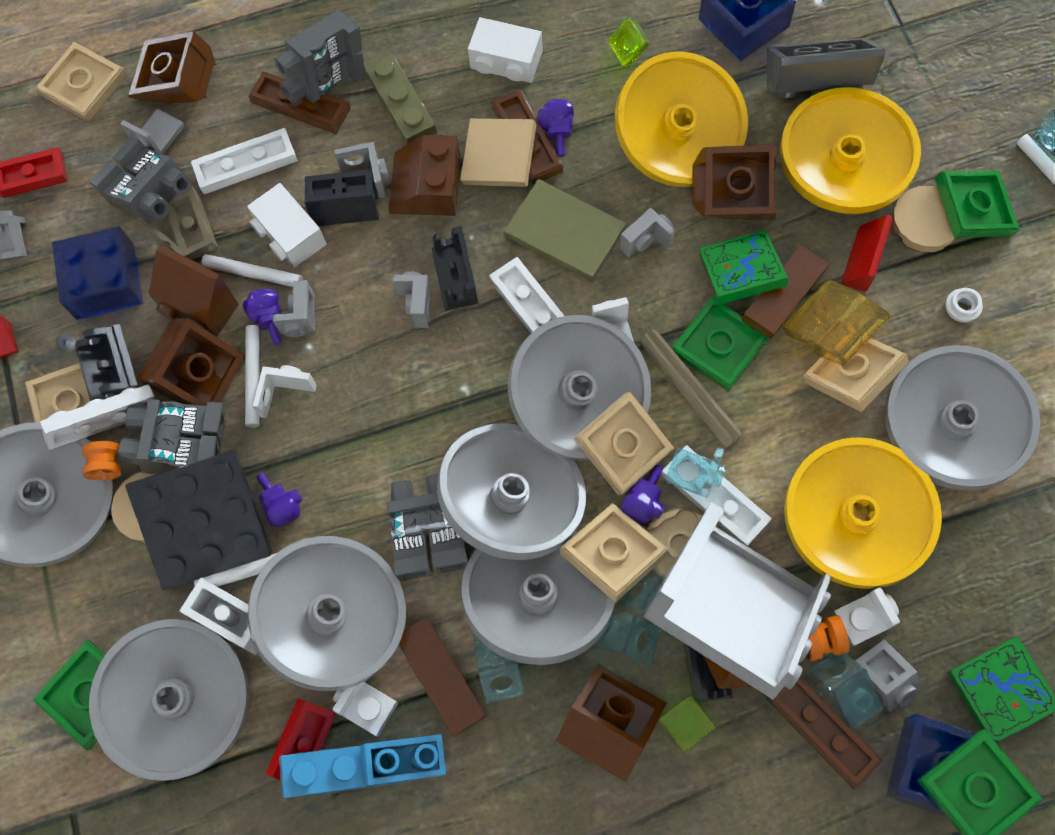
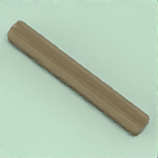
M656 330L646 333L641 338V345L722 444L729 447L737 442L741 436L740 430Z

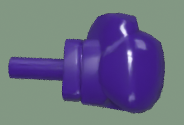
M566 99L549 100L544 105V108L538 111L539 125L548 132L549 138L556 139V153L558 157L565 156L564 139L572 135L574 108L573 104Z
M272 289L251 291L243 302V309L247 317L254 323H258L260 329L269 330L274 346L282 344L278 329L273 323V315L282 314L278 305V293Z
M655 466L648 481L639 479L622 501V511L639 524L645 525L652 518L659 519L665 509V506L658 500L662 491L655 486L663 470L661 466Z
M259 473L256 478L264 492L259 494V500L269 524L273 527H283L300 517L299 504L303 499L296 489L286 492L281 484L272 487L265 473Z

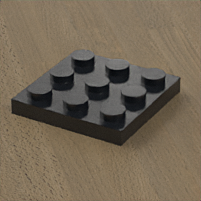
M237 449L125 485L162 590L271 556L272 554Z

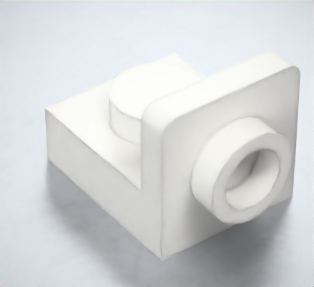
M880 587L831 613L833 616L838 615L842 619L847 631L850 648L900 623L897 617L899 615L897 604L889 594L885 595Z
M365 682L347 689L337 690L333 701L336 702L333 711L379 737L398 705L397 701Z

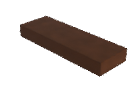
M264 71L262 72L248 96L252 104L331 133H338L351 109L349 102L324 94L320 95V99L314 103H311L305 96L291 103L281 93L279 83L286 79Z
M517 90L491 101L492 109L498 119H534L536 123L529 179L534 185L538 179L543 181L562 173L563 165L545 132L539 125L538 119L522 90Z
M800 245L783 265L788 277V286L761 293L744 313L742 321L771 340L825 273L830 263Z
M426 616L405 629L399 646L452 737H456L487 717L428 617Z
M801 676L790 690L784 686L774 700L770 697L766 698L852 789H856L883 761Z

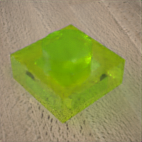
M630 17L607 40L621 65L630 66L651 44L637 20Z
M691 695L659 719L661 725L683 753L716 728Z

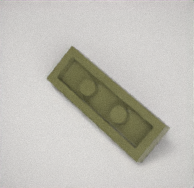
M393 53L364 65L365 74L406 144L411 143L422 135H432L437 132L434 121Z

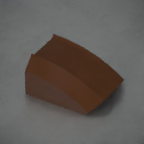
M195 31L145 40L128 97L162 103H187L207 98L206 90L212 68L216 65L211 47Z
M776 144L702 148L692 165V206L702 216L775 220Z

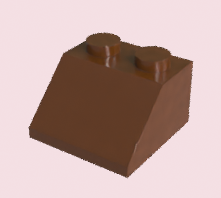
M422 135L395 152L389 214L456 216L461 161L457 136Z
M162 245L158 247L149 289L150 297L158 305L156 310L170 320L176 317L179 319L188 318L217 337L239 305L231 291L216 272Z
M188 318L171 319L136 380L145 385L149 384L151 389L178 403L207 406V402L221 401L245 355Z
M598 664L573 704L555 741L626 782L667 703Z

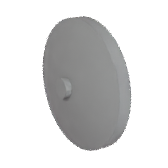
M563 316L541 325L520 345L509 370V402L519 426L540 448L565 459L590 460L573 438L624 393L630 391L647 414L651 402L650 374L638 347L618 327L592 316Z
M960 345L943 346L918 355L897 375L889 389L885 402V425L892 445L900 448L911 462L927 473L934 484L949 489L980 490L1007 480L1029 460L1035 450L1040 434L1039 407L1027 381L1004 359L976 347Z
M23 423L0 430V562L18 567L53 565L77 555L100 534L111 512L113 485L112 479L98 481L83 477V467L86 465V458L82 456V446L90 443L87 438H82L49 450L44 440L40 423Z
M516 424L485 425L462 435L447 451L437 479V495L440 508L453 530L476 549L508 560L535 559L559 549L574 534L583 517L586 506L584 479L576 462L555 456L543 450Z
M575 530V532H574V534L571 536V538H572L574 535H576V534L578 533V531ZM560 548L546 556L530 560L498 558L476 549L468 560L462 577V605L465 617L472 631L489 649L500 656L519 663L547 665L560 663L582 654L603 635L611 621L615 602L560 555Z
M337 536L306 538L280 550L265 564L257 576L248 605L250 635L262 660L284 680L296 686L316 691L347 689L374 676L385 666L397 649L406 622L404 593L398 578L395 576V572L389 564L369 547L357 541Z
M179 619L147 623L132 630L116 642L98 666L92 681L89 697V715L94 735L105 754L120 768L135 776L150 780L166 781L197 774L220 760L236 742L243 729L250 703L247 671L240 655L226 638L202 624Z

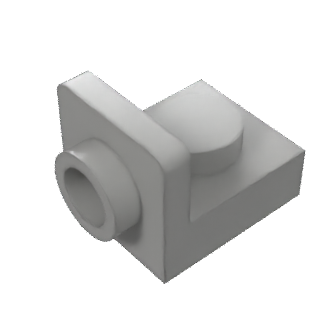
M650 208L621 233L619 249L630 258L636 251L643 252L646 250L654 238L668 249L673 244L674 226L666 216L658 215Z
M11 210L0 211V260L27 256L20 226L21 224H26L25 217L15 216Z
M412 271L405 272L402 275H393L392 283L396 294L406 296V315H411L415 328H429L431 287L428 276Z
M307 280L293 281V294L288 296L290 313L273 315V323L280 334L288 337H301L305 333L315 332V293Z
M885 639L854 661L855 669L882 696L883 705L889 712L898 706H907L916 698L920 689L918 672Z

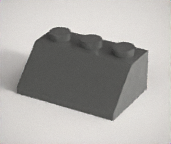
M867 38L767 47V88L773 94H777L778 98L796 97L797 92L809 91L810 94L815 95L830 88L851 87L863 89V85L875 83L885 57L886 48Z

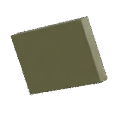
M538 179L505 228L504 237L593 282L621 238V233L626 230L627 223Z

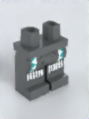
M340 10L335 11L298 34L297 38L291 36L285 39L286 52L274 58L276 68L286 78L285 81L279 83L281 93L291 103L304 96L311 103H314L320 99V95L327 94L333 85L351 77L356 81L365 76L363 53L360 52L362 51L360 27Z
M133 136L112 157L119 166L109 160L89 182L109 204L136 217H141L149 224L154 219L162 220L169 212L170 205L168 203L176 194L184 195L192 187L188 177L171 157L147 148L139 139Z
M148 399L147 407H128L125 418L127 430L142 431L140 440L122 438L118 455L122 462L139 465L142 473L154 474V472L162 473L220 454L219 447L222 445L226 422L223 403L207 402V406Z
M438 474L425 477L428 494L414 497L413 486L410 480L391 483V501L386 502L392 536L395 576L400 582L433 575L427 537L430 538L432 561L437 574L465 569L469 560L465 541L449 525L440 508L437 495Z

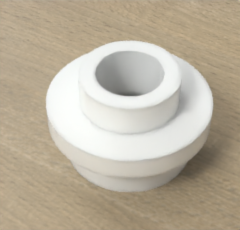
M960 288L949 294L945 302V308L948 315L955 321L968 323L978 318L982 312L983 303L980 294L974 289ZM958 303L965 304L968 310L960 308Z

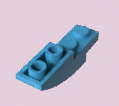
M442 734L366 743L361 746L281 755L279 757L282 799L343 792L446 775Z

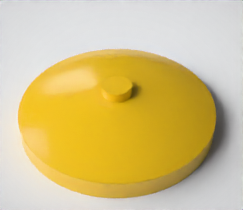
M668 52L646 60L629 76L616 102L615 127L624 153L631 163L644 175L668 186L692 187V165L702 148L744 146L748 132V113L745 100L738 85L721 66L698 54Z
M834 88L809 97L793 111L782 134L780 159L787 179L805 199L829 211L844 214H861L888 206L907 190L919 167L921 143L917 129L910 117L889 98L861 88Z
M861 437L840 439L815 450L796 470L789 483L785 497V523L789 537L799 555L823 577L825 574L832 576L831 581L852 588L874 589L902 581L925 563L933 552L940 535L942 523L941 504L929 475L910 461L900 448L876 439Z

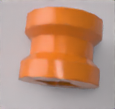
M96 441L83 445L82 456L86 458V465L83 467V477L99 481L111 480L121 476V466L117 463L120 445L110 441Z

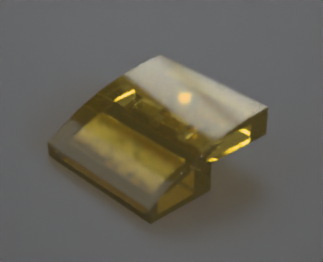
M827 280L782 327L788 337L812 345L817 356L845 366L885 324L890 315L889 312L862 294L837 282Z

